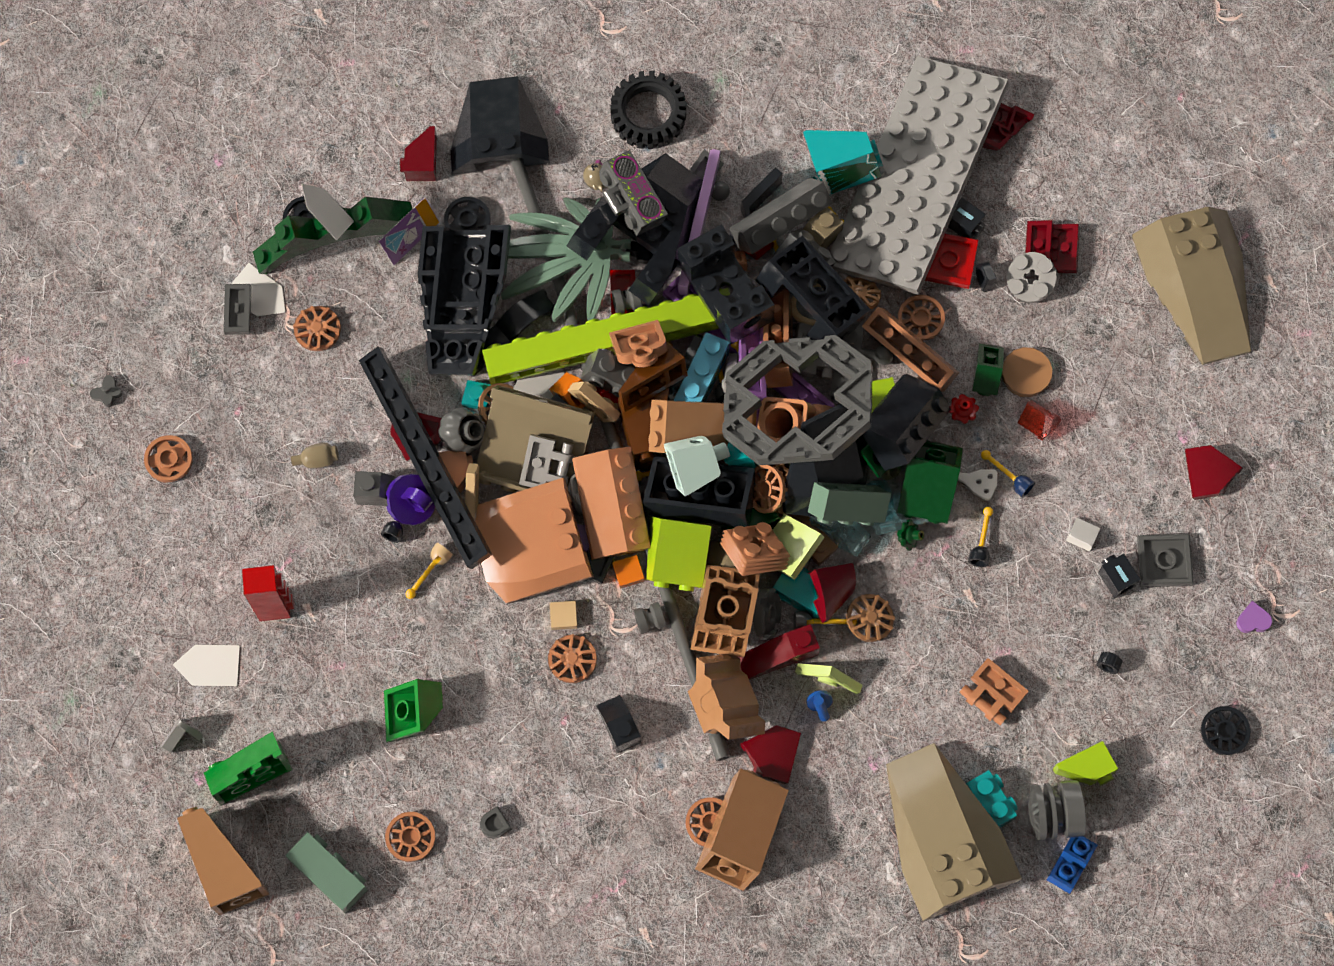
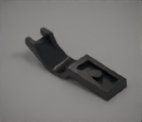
M776 167L741 201V213L744 218L752 214L782 184L783 173ZM730 234L729 236L731 237V239H732L733 242L735 243V247H736L737 244H736V242H735V240H734L732 234Z
M542 289L531 294L508 309L497 321L496 325L489 329L483 350L492 344L504 345L511 343L534 321L545 316L550 317L553 314L555 304L546 296V290ZM483 352L475 375L486 367Z

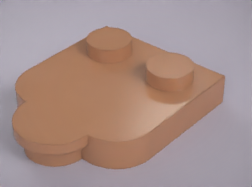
M658 320L609 333L617 360L622 364L633 363L636 367H648L653 365L657 361L658 356L666 353L668 349L666 338Z

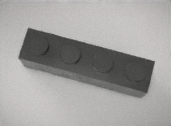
M808 178L729 229L738 249L753 254L833 203L824 182Z

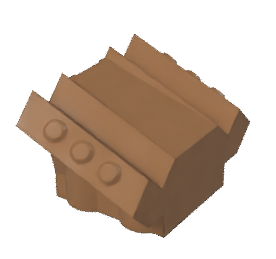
M714 565L706 566L691 650L738 657L745 656L758 594L760 573L742 576L737 568Z
M720 654L696 657V681L687 692L704 734H717L720 732L729 740L765 734V720L758 715V701L747 674L740 670L741 659L737 656Z

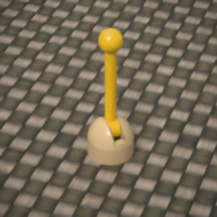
M439 543L434 545L430 552L432 562L412 589L406 591L408 599H413L416 596L417 589L436 564L443 565L451 559L453 554Z

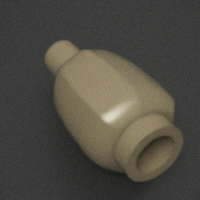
M325 442L310 445L300 455L291 456L292 466L303 464L310 469L328 467L334 461L339 460L337 446H331Z

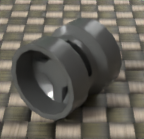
M630 287L624 291L620 289L611 291L616 313H625L626 310L634 311L642 307L641 299L628 291Z
M659 602L650 604L648 609L640 607L633 610L640 634L649 632L653 627L658 629L666 627Z

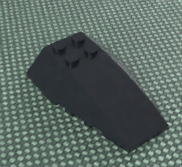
M487 225L486 230L457 231L445 226L422 227L418 284L422 288L420 302L421 306L424 307L425 320H423V328L427 332L425 346L430 375H475L507 275L511 225Z

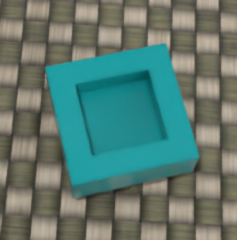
M467 380L461 403L462 407L477 409L480 395L491 384ZM484 401L483 406L488 407L489 403Z

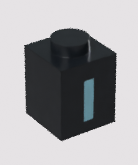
M962 197L957 204L948 228L961 237L972 238L974 235L978 237L986 226L984 224L986 214Z
M1124 553L1118 557L1114 554L1101 562L1102 566L1098 571L1114 599L1136 587L1141 580Z

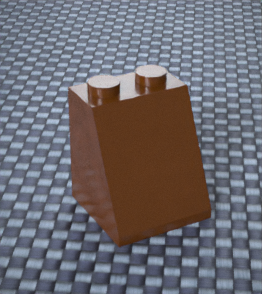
M669 388L627 412L622 410L620 397L618 398V407L621 413L620 420L627 446L631 447L635 470H651L654 456L660 457L661 455L658 452H649L650 409L652 400H669Z

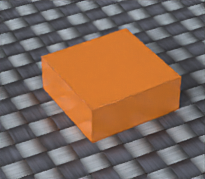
M637 555L612 562L620 589L645 581Z

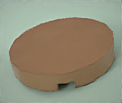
M1023 347L1014 350L1006 357L1001 377L1011 393L1020 397H1033L1047 389L1052 379V366L1049 359L1041 351Z

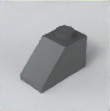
M355 471L353 496L356 504L388 506L386 491L390 483L397 477L382 472Z

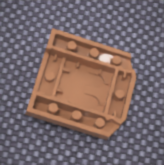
M565 478L478 504L475 522L493 554L481 563L486 582L507 604L593 577L588 556L584 551L571 507L572 501Z

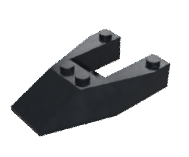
M666 153L641 168L668 213L663 224L636 236L633 229L631 230L625 222V212L615 216L605 197L602 196L566 245L587 261L614 225L653 253L652 258L628 290L648 305L679 264L678 248L689 241L703 179Z

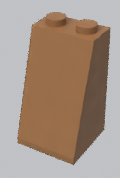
M652 400L650 434L648 438L649 452L666 453L663 444L697 436H705L711 441L713 446L723 442L727 446L729 441L724 438L722 433L724 403ZM757 410L747 418L754 426H756Z
M740 768L731 780L695 869L744 891L761 872L789 790L783 788L775 781H767L757 776L753 771Z
M192 807L182 812L183 816L177 818L209 905L219 916L270 895L265 885L203 808Z

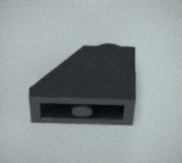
M621 695L596 705L617 753L641 743V735Z

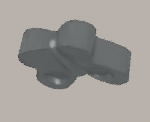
M111 375L104 377L102 387L94 388L90 391V397L94 401L103 402L106 407L112 406L114 398L122 396L121 389L116 387L115 379Z

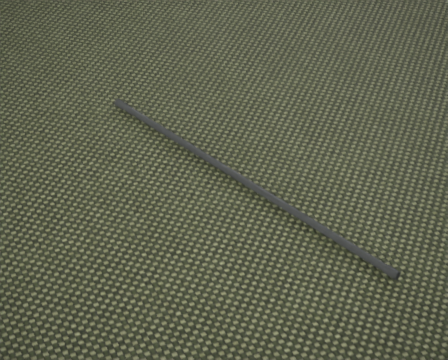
M523 158L509 159L528 213H541ZM533 226L536 235L549 234L548 230ZM547 257L544 259L545 262L557 259V257ZM563 275L552 280L557 297H559L566 285ZM572 304L564 313L567 325L579 326L580 322ZM582 363L581 367L584 369L585 363ZM600 419L609 448H623L615 423L603 422ZM643 507L644 516H645V521H646V526H647V531H648V536H649V521H648L647 515H646L645 510H644V507ZM646 549L645 552L648 558V549ZM670 584L669 588L658 587L693 687L696 681V657L694 651L691 650V642ZM720 732L717 734L708 733L716 761H722L731 757L725 736Z

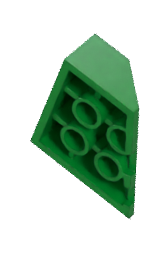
M272 731L224 761H218L208 767L209 770L204 772V776L212 796L222 806L293 769L279 740Z

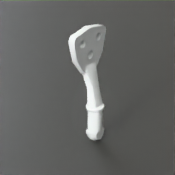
M980 469L969 474L960 472L958 481L964 483L974 495L989 501L997 488L998 473L994 469Z

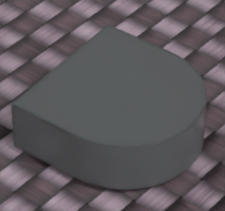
M498 806L485 813L481 818L480 828L482 833L488 838L496 839L512 830Z

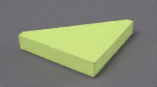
M798 663L795 670L797 675L818 677L817 681L834 687L840 684L855 694L860 693L863 686L833 666Z

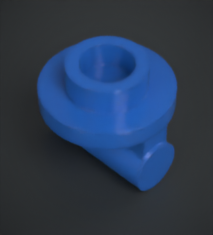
M822 690L810 694L806 700L807 707L812 711H817L821 721H827L830 718L827 708L833 703L832 695Z

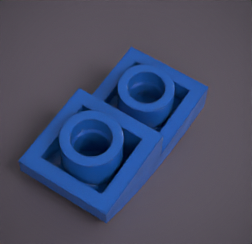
M1084 836L1070 838L1046 880L1070 894L1098 845Z

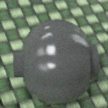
M458 407L446 413L442 417L438 429L439 438L447 451L466 452V455L471 454L481 446L485 432L480 416L476 412L464 407Z

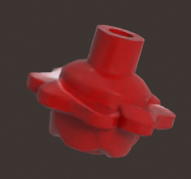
M960 394L959 398H952L951 410L949 412L952 414V420H958L963 424H967L969 420L974 421L976 419V412L979 410V406L975 404V398L967 397L964 394Z

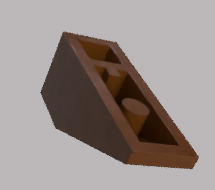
M666 342L668 347L666 353L658 356L657 361L653 365L636 367L620 388L619 397L624 412L688 376L685 357L668 342Z

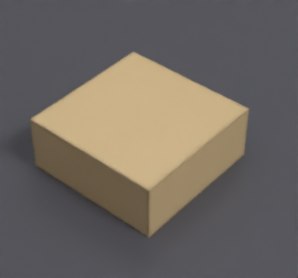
M576 601L550 602L551 630L577 629Z

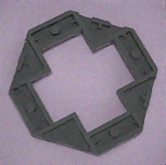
M836 335L825 336V339L810 340V337L789 339V342L775 343L774 340L763 341L726 372V394L724 395L723 410L724 423L722 426L724 438L758 465L834 460L871 428L873 381L871 360ZM819 357L849 379L834 393L835 400L848 410L814 440L795 426L776 443L747 420L749 416L762 406L761 400L748 389L782 360L801 373Z

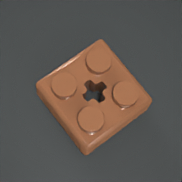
M761 522L747 527L736 526L734 529L723 531L724 534L720 544L742 576L787 569L786 565H788L787 561H789L788 557H790V554L768 523Z

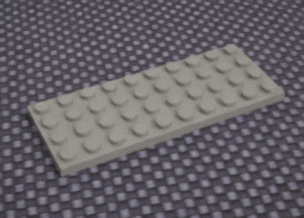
M919 56L916 57L877 145L883 166L879 167L882 177L860 184L845 217L843 230L837 235L830 251L831 257L836 261L832 267L835 271L919 295L1009 86L1008 79Z

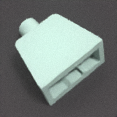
M705 436L663 444L676 488L684 496L691 494L719 477L721 472L717 461L730 457L729 450L724 442L713 446L711 441Z

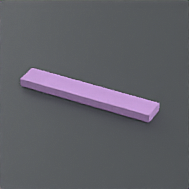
M710 150L688 242L703 234L720 163V150ZM681 271L678 293L687 296L691 283L684 272Z

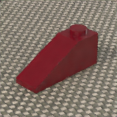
M811 624L786 632L746 651L744 657H739L741 659V671L747 674L750 680L818 656L820 647Z

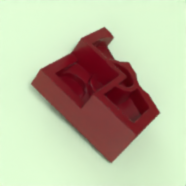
M1001 103L982 148L1000 150L1011 137L1015 136L1027 122L1034 118L1035 114L1016 105L1009 107Z
M853 563L819 568L809 573L819 596L813 603L822 623L827 622L854 593L856 572Z

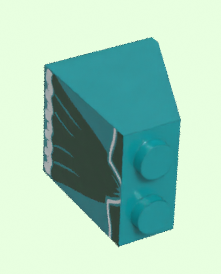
M803 131L819 181L824 182L829 195L882 177L879 167H882L883 163L875 140L870 141L867 132Z

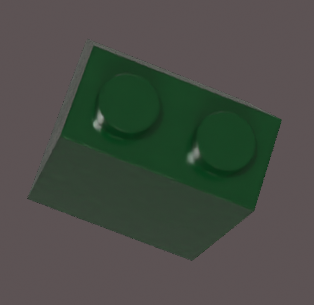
M927 440L909 464H907L897 513L907 518L918 517L927 519L934 524H948L961 469L963 448Z

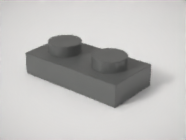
M225 284L223 331L225 335H250L252 288L250 284Z

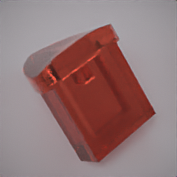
M1030 400L1026 404L1017 423L1043 441L1059 425L1061 418L1033 400Z

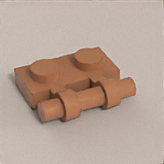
M987 658L971 677V680L978 685L973 691L965 685L959 693L967 699L966 702L971 706L975 705L984 712V717L989 721L993 720L1001 726L1007 718L999 712L1000 709L1004 706L1012 713L1029 691L992 660ZM984 691L996 700L993 706L980 697Z

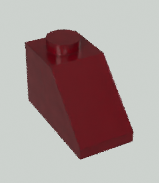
M429 126L405 148L404 157H400V172H404L406 181H436L437 133L435 126Z

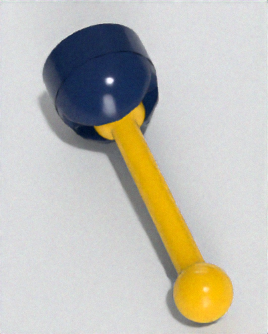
M983 450L981 452L982 459L989 460L1014 481L1013 490L1020 497L1024 498L1032 490L1035 481L1026 475L1016 477L991 456L990 451Z

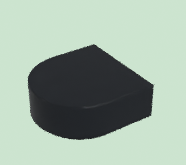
M989 262L979 263L976 266V276L980 288L983 292L991 291L996 281L992 266Z

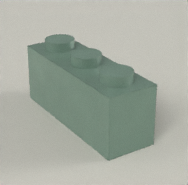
M814 482L808 513L816 516L818 522L832 524L833 521H838L846 525H853V522H859L863 525L873 526L874 522L885 523L891 493L876 485Z
M307 832L285 856L346 914L368 891L363 885L366 880L356 870L352 873L344 867L347 862L337 852L331 855L325 849L328 844L318 834L312 837Z

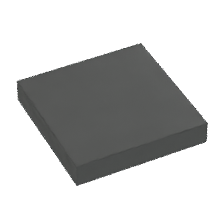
M1189 534L1137 536L1140 587L1192 586L1194 584Z

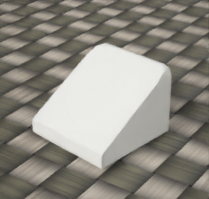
M1076 518L1066 541L1090 551L1100 528Z

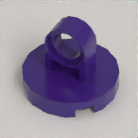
M407 474L398 476L390 483L386 491L387 511L394 520L401 524L417 525L423 523L431 517L435 509V505L419 475Z

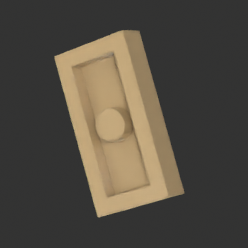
M587 381L574 382L567 390L590 411L595 412V415L603 422H616L621 414L614 408L615 404L611 400L601 397L596 392L597 388Z

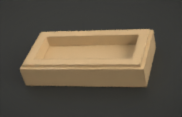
M469 463L466 472L465 504L475 520L479 496L478 464Z

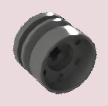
M1077 780L1059 782L1057 794L1055 795L1049 783L1043 785V793L1039 784L1030 786L1029 817L1038 841L1046 840L1047 831L1051 840L1056 839L1058 827L1060 826L1066 838L1082 837L1085 835L1086 815L1084 799Z

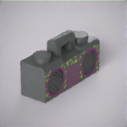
M631 151L624 152L604 162L599 171V176L602 184L609 189L603 193V196L615 216L625 212V222L631 230L633 229L636 236L663 224L668 213Z

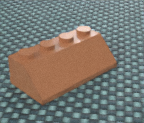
M631 447L608 449L572 458L591 559L633 554L651 548Z

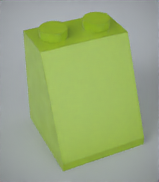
M650 516L649 541L651 548L648 549L647 580L654 581L653 586L669 588V584L679 585V590L694 592L695 587L702 588L711 526Z

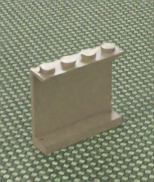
M500 385L492 388L490 398H493L477 460L479 483L484 485L495 483L501 485L502 490L509 492L529 489L530 487L519 485L531 434L557 440L555 450L562 451L564 442L574 444L572 449L573 458L585 454L595 412ZM552 459L551 473H557L558 460ZM573 461L569 463L567 471L568 483L575 474Z

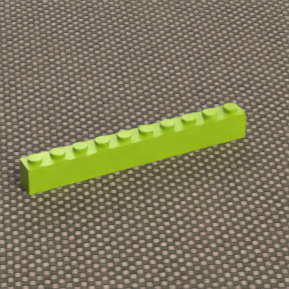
M728 288L719 289L722 295H730ZM690 294L682 300L674 302L666 300L655 307L643 306L631 313H615L610 318L603 320L591 319L579 326L567 325L561 328L560 331L552 333L544 331L538 333L536 337L528 339L524 337L516 338L511 343L504 345L492 344L487 349L482 350L492 385L586 363L588 356L599 348L608 349L615 354L609 333L658 320L666 342L720 328L697 294Z

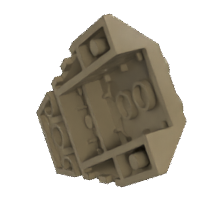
M1204 207L1160 218L1132 234V239L1151 288L1154 287L1159 300L1173 316L1172 320L1184 333V338L1201 364L1205 365L1250 353L1251 344L1243 254L1227 210Z
M935 743L886 764L902 872L923 922L947 912V907L988 889L996 887L998 890L1022 880L1001 829Z

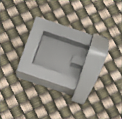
M178 719L159 748L166 753H171L184 733L198 741L201 740L203 734L181 719Z

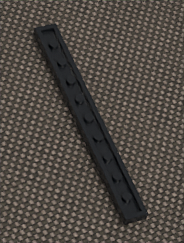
M377 346L361 358L359 362L467 568L473 569L493 554L384 349Z

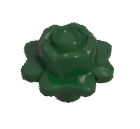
M912 519L903 522L897 531L898 541L907 551L916 548L917 541H922L925 536L922 530H918V524L913 523Z

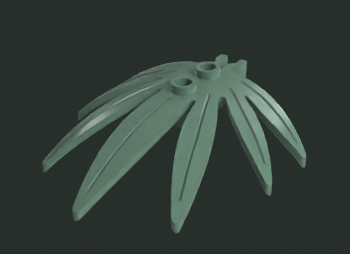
M563 198V203L577 221L582 223L590 213L588 209L573 199ZM516 213L509 215L510 220L567 235L540 234L512 239L509 244L508 259L566 257L545 262L522 274L501 293L502 300L532 290L578 266H582L562 289L553 310L552 320L556 322L572 306L592 275L587 295V321L595 319L606 292L610 273V261L620 259L624 262H630V252H623L622 250L631 249V239H622L620 241L612 239V226L586 261L566 246L578 229V225L566 219L543 213Z

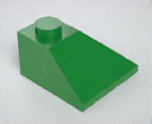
M415 679L384 690L386 742L399 740L426 730L443 709L442 682Z

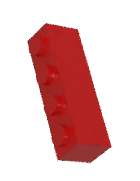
M274 565L242 569L244 596L258 620L262 622L291 618L290 610L294 609L293 594H290L286 581L283 580L282 573H278Z

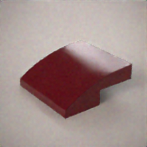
M1052 220L1027 221L1025 253L1037 252L1045 255L1053 262L1057 273H1077L1079 224H1053Z

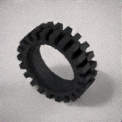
M644 71L638 72L639 77L636 78L634 74L629 75V81L623 79L620 82V88L616 86L614 95L611 97V121L614 124L615 132H619V137L622 140L627 138V144L632 146L634 142L637 143V148L643 149V144L648 145V149H653V144H657L658 148L664 147V141L670 144L673 142V136L677 138L680 135V129L683 130L685 125L686 101L684 92H681V87L678 83L674 85L673 78L669 76L666 80L664 73L660 72L657 77L655 76V71H649V76H644ZM642 92H656L669 102L671 106L670 116L666 122L655 128L647 129L636 126L629 120L626 114V107L631 98Z

